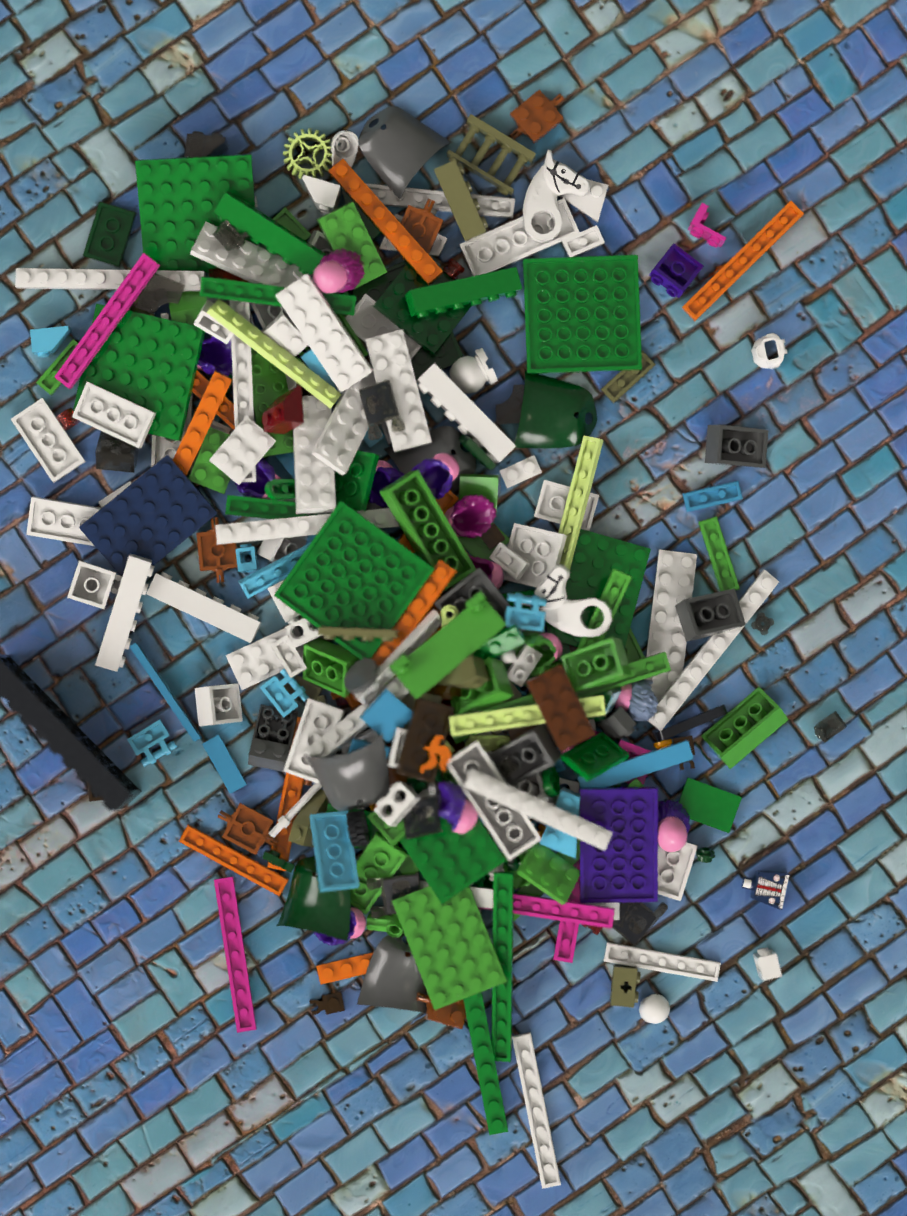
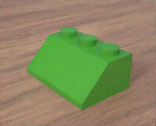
M317 638L305 643L303 646V662L307 669L303 671L302 679L342 697H347L350 692L344 686L345 675L350 667L361 659L341 646L322 638Z

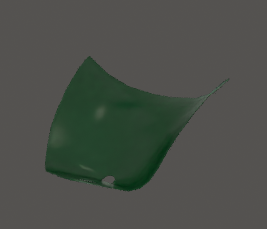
M525 369L524 396L519 427L514 442L515 448H565L582 444L583 436H590L597 423V413L591 393L581 386L541 374H527ZM575 412H579L578 418L574 417ZM588 412L592 414V422L590 424L585 422V416Z
M315 856L301 859L295 865L287 900L276 926L300 928L348 941L351 914L350 889L320 892L318 875L316 877L312 876V872L317 873Z

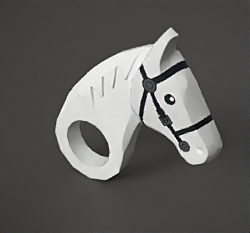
M547 150L545 163L533 177L523 204L525 231L532 240L541 243L552 241L560 233L562 219L558 208L557 196L566 193L584 196L588 193L591 186L588 179L575 172L566 164L554 160L552 150ZM547 212L554 218L555 226L552 231L540 234L533 229L531 221L537 213Z
M556 565L533 593V595L547 600L546 606H539L538 611L546 612L545 621L555 628L574 636L595 637L606 632L613 621L612 610L608 604L598 598L568 600L566 582L569 579L570 571L565 565ZM522 603V605H525V606H527V607H531V604H524V603ZM588 606H597L604 613V622L601 627L591 629L584 625L582 612Z

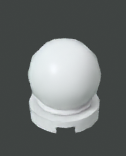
M483 348L475 350L476 355L474 357H460L453 363L450 369V379L463 393L478 392L483 388L485 382L493 385L498 381L493 368L489 369L486 364L488 357Z

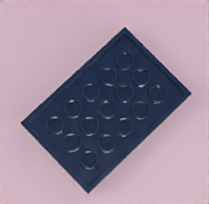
M167 454L81 524L79 528L118 574L123 577L130 553L152 560L151 565L154 566L218 512L169 454Z

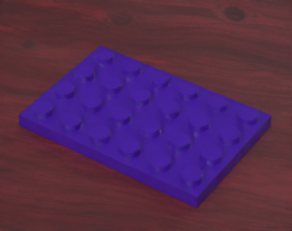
M580 788V818L613 832L606 850L599 849L580 840V903L658 902V788Z

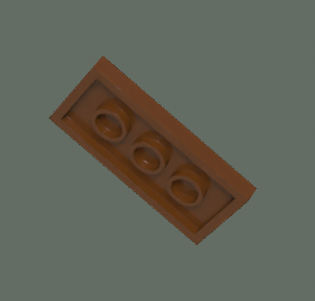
M561 664L525 681L560 752L595 735Z

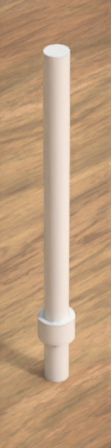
M315 783L285 816L282 815L277 820L278 823L268 834L275 838L284 827L287 828L291 823L290 820L320 790L321 784Z

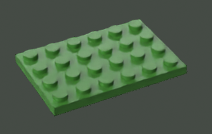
M430 886L392 901L434 1010L507 982L470 886L443 905Z

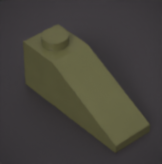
M472 655L469 656L435 685L453 686L459 689L481 687L483 683L489 680L484 660Z
M320 789L300 810L293 822L288 841L302 846L313 847L309 816L310 814L326 813L329 800L323 789Z

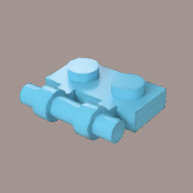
M517 592L515 594L508 593L507 601L514 602V607H506L504 620L506 627L516 624L519 629L543 632L546 612L538 611L539 606L545 607L547 600L537 595L530 597L523 596L522 593ZM522 603L531 604V610L521 609Z
M285 669L280 671L284 679L279 681L274 676L260 687L283 718L299 706L295 701L297 697H300L303 702L310 698L305 692L306 689L303 686L301 687L295 680L296 676L290 679ZM287 683H289L295 691L291 695L284 687Z
M161 719L127 739L137 756L143 752L146 755V758L141 760L144 767L150 763H156L157 759L165 754H171L172 750L177 748L174 741L169 744L165 742L164 739L171 735ZM159 743L161 748L152 753L149 748Z

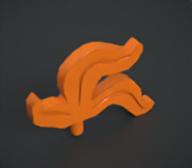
M435 736L430 746L424 747L425 750H429L430 760L420 767L422 774L426 769H432L437 765L438 761L435 754L441 756L440 769L443 771L447 770L445 766L451 759V751L447 746H439L441 739H444L443 736Z

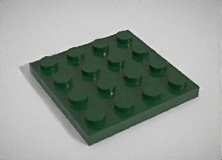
M407 263L373 307L398 328L403 329L404 333L433 355L471 308V304H466L464 308L453 310V307L448 308L446 312L440 314L430 312L428 316L418 318V316L411 317L405 297L408 291L456 279L438 265L443 270V274L428 285L414 268Z

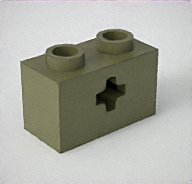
M613 965L610 994L611 1006L634 1008V1003H638L639 991H636V983H640V972H637V967ZM625 981L630 986L626 989V991H624L623 988L620 987L621 985H624Z

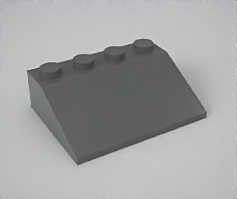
M480 567L442 593L434 603L440 612L444 606L454 605L460 614L467 608L465 603L481 591L487 602L503 621L505 620L506 607H511ZM447 611L446 615L452 617L453 612Z

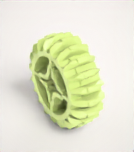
M310 128L308 129V134H305L303 129L300 130V136L296 132L293 133L295 139L289 137L288 141L291 145L285 144L284 147L288 151H283V155L287 156V158L283 159L284 163H289L286 167L287 170L293 169V176L299 172V179H302L303 175H312L313 178H317L316 174L318 173L323 177L322 170L326 172L329 170L326 165L332 166V161L329 160L332 159V153H329L331 152V146H328L331 143L330 139L324 141L326 137L324 133L318 137L319 130L312 134ZM304 141H314L319 145L308 146ZM299 145L302 152L297 156L296 160H293L294 150ZM305 149L312 154L313 161L306 156ZM324 149V158L318 164L316 156ZM304 163H309V164H311L312 167H314V168L305 169V168H302V167H300V166H298V165H299V164L302 165V164H304Z

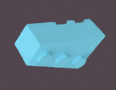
M562 787L555 807L579 817L580 794ZM547 825L539 844L576 859L577 838Z

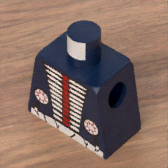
M756 871L754 879L743 878L742 888L752 890V899L782 910L789 873Z

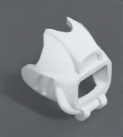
M775 333L759 338L751 349L754 363L762 368H778L784 359V354L788 353L785 349V339H780ZM775 340L779 356L769 360L765 349V342Z

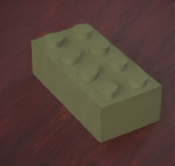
M453 160L435 168V174L465 242L486 233L487 222L484 216H479L478 210H480V206L476 198L472 200L470 193L473 190L469 181H464L462 177L465 172L461 163H456Z

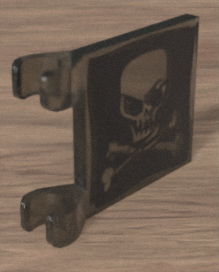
M385 380L359 390L369 426L368 436L370 440L382 438V432L377 425L392 420L391 429L393 432L405 430V424L399 416L390 380Z
M435 781L434 783L428 782L427 787L430 796L421 797L404 817L405 839L409 840L442 832L441 816L439 815V783H435ZM401 791L400 795L403 801L406 797V793L404 791Z
M418 873L385 878H368V890L381 887L384 907H371L372 918L396 914L392 901L420 890Z
M642 902L621 903L619 905L620 920L613 921V929L632 945L636 946L656 921L667 911L668 906L661 902L653 912Z

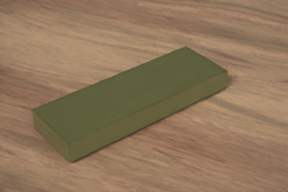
M644 351L641 352L642 370L620 371L601 389L613 404L656 365Z

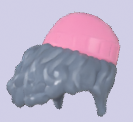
M642 679L621 686L622 691L614 707L618 708L621 706L634 721H648L651 717L655 716L654 713L657 712L656 707L658 706L657 697L651 690L652 686H650L653 684V681Z

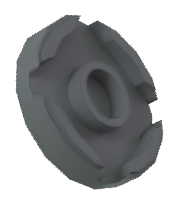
M370 658L357 661L347 671L344 678V686L353 694L368 690L378 678L377 671L379 666Z

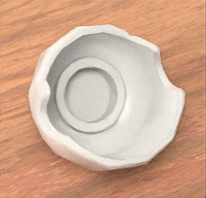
M649 995L640 1002V1016L648 1023L657 1024L663 1022L668 1018L670 1012L668 1000L662 995Z

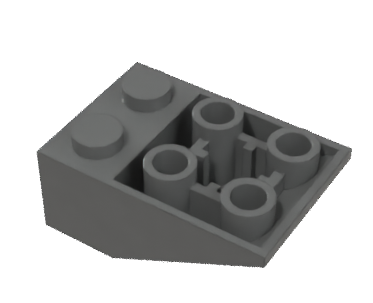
M260 705L249 751L248 765L284 772L283 770L292 745L298 711H292L283 718L275 707Z

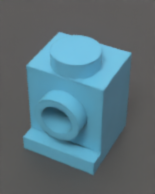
M252 544L240 545L241 548L235 549L238 572H254L260 569L258 554H256L257 547H252ZM247 555H251L252 557L251 561L249 562L246 561Z

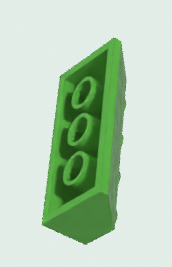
M758 687L701 735V737L725 765L731 769L789 719L782 709Z

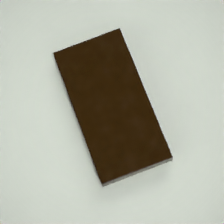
M422 698L416 699L395 773L434 783L441 756L435 754L438 761L437 765L432 769H426L422 774L420 767L430 760L429 750H425L424 747L430 746V743L437 735L444 737L439 745L444 746L450 726L449 716L453 715L454 707Z

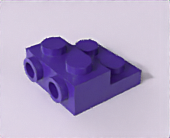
M673 243L649 276L655 285L665 287L668 295L680 298L704 266Z

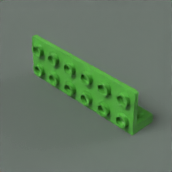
M251 348L253 410L256 424L264 430V425L262 424L263 413L278 397L289 390L285 373ZM293 430L286 434L266 432L276 442L262 458L266 459L269 456L293 453Z
M481 591L465 603L467 608L413 653L408 657L403 654L389 666L415 699L420 698L454 670L464 659L471 656L506 627V623L487 602Z

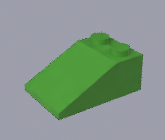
M167 291L171 320L194 325L200 310L207 301V297L199 296L200 291Z
M612 637L561 656L565 673L575 693L632 676L622 640Z
M492 657L484 660L489 680L479 688L462 689L461 697H453V700L450 701L452 707H454V715L474 713L498 705L513 696L503 661Z

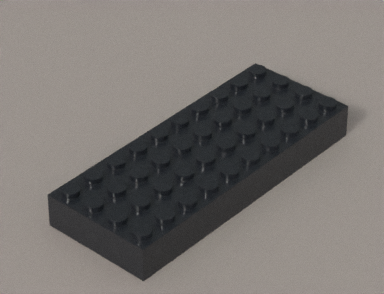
M0 654V698L6 699L8 702L6 705L14 713L18 712L22 716L20 719L26 726H32L36 730L34 734L41 741H47L49 744L48 748L55 755L58 753L63 758L61 761L67 768H73L77 772L75 776L82 783H88L90 786L89 790L96 797L100 796L104 800L103 805L108 810L118 811L126 808L142 791L9 655Z

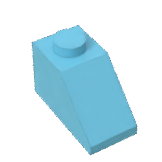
M69 326L30 329L32 353L38 355V357H49V354L55 353L70 335L71 328Z

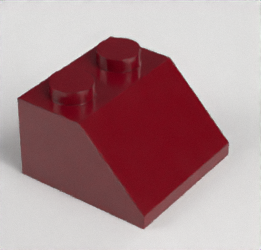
M296 386L281 395L267 408L262 417L264 432L286 434L304 423L301 386Z

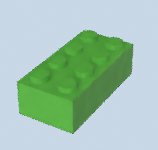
M349 202L316 219L332 252L344 248L361 256L365 274L357 287L387 273L353 202Z

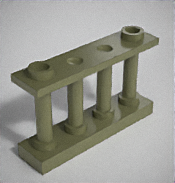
M470 114L467 119L469 130L455 153L448 150V161L455 160L456 163H461L464 168L498 188L497 191L501 194L512 196L514 189L510 187L524 163H533L536 153ZM480 132L485 135V141L470 163L461 156L474 135ZM496 142L501 145L502 150L489 171L485 172L478 168V165L491 144ZM513 152L517 155L518 160L503 183L496 179L494 175L507 154Z

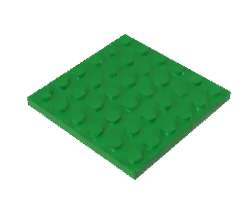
M252 154L135 160L143 253L160 264L158 270L205 271L206 273L227 272L190 254L205 222L211 223L258 246V244L249 239L250 235L245 232L243 234L239 233L233 228V224L220 221L217 218L218 215L214 213L225 192L229 191L255 207Z
M638 255L523 259L527 374L642 370Z
M96 303L92 324L106 305ZM127 311L80 376L73 413L86 383L90 382L155 412L156 415L148 434L181 441L205 331L195 325Z
M340 501L274 596L317 628L337 627L392 630L435 568L343 501ZM336 635L335 639H333L359 659H371L383 643L381 641L382 637H374V641H363L360 636H355V640H343V636Z

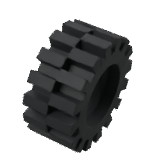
M364 811L348 812L346 819L352 846L368 845L370 837Z

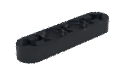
M723 704L664 728L662 731H657L655 734L660 742L719 718L728 712Z

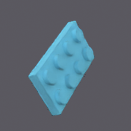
M348 811L310 814L309 816L320 892L359 887L354 847L349 838L346 819Z

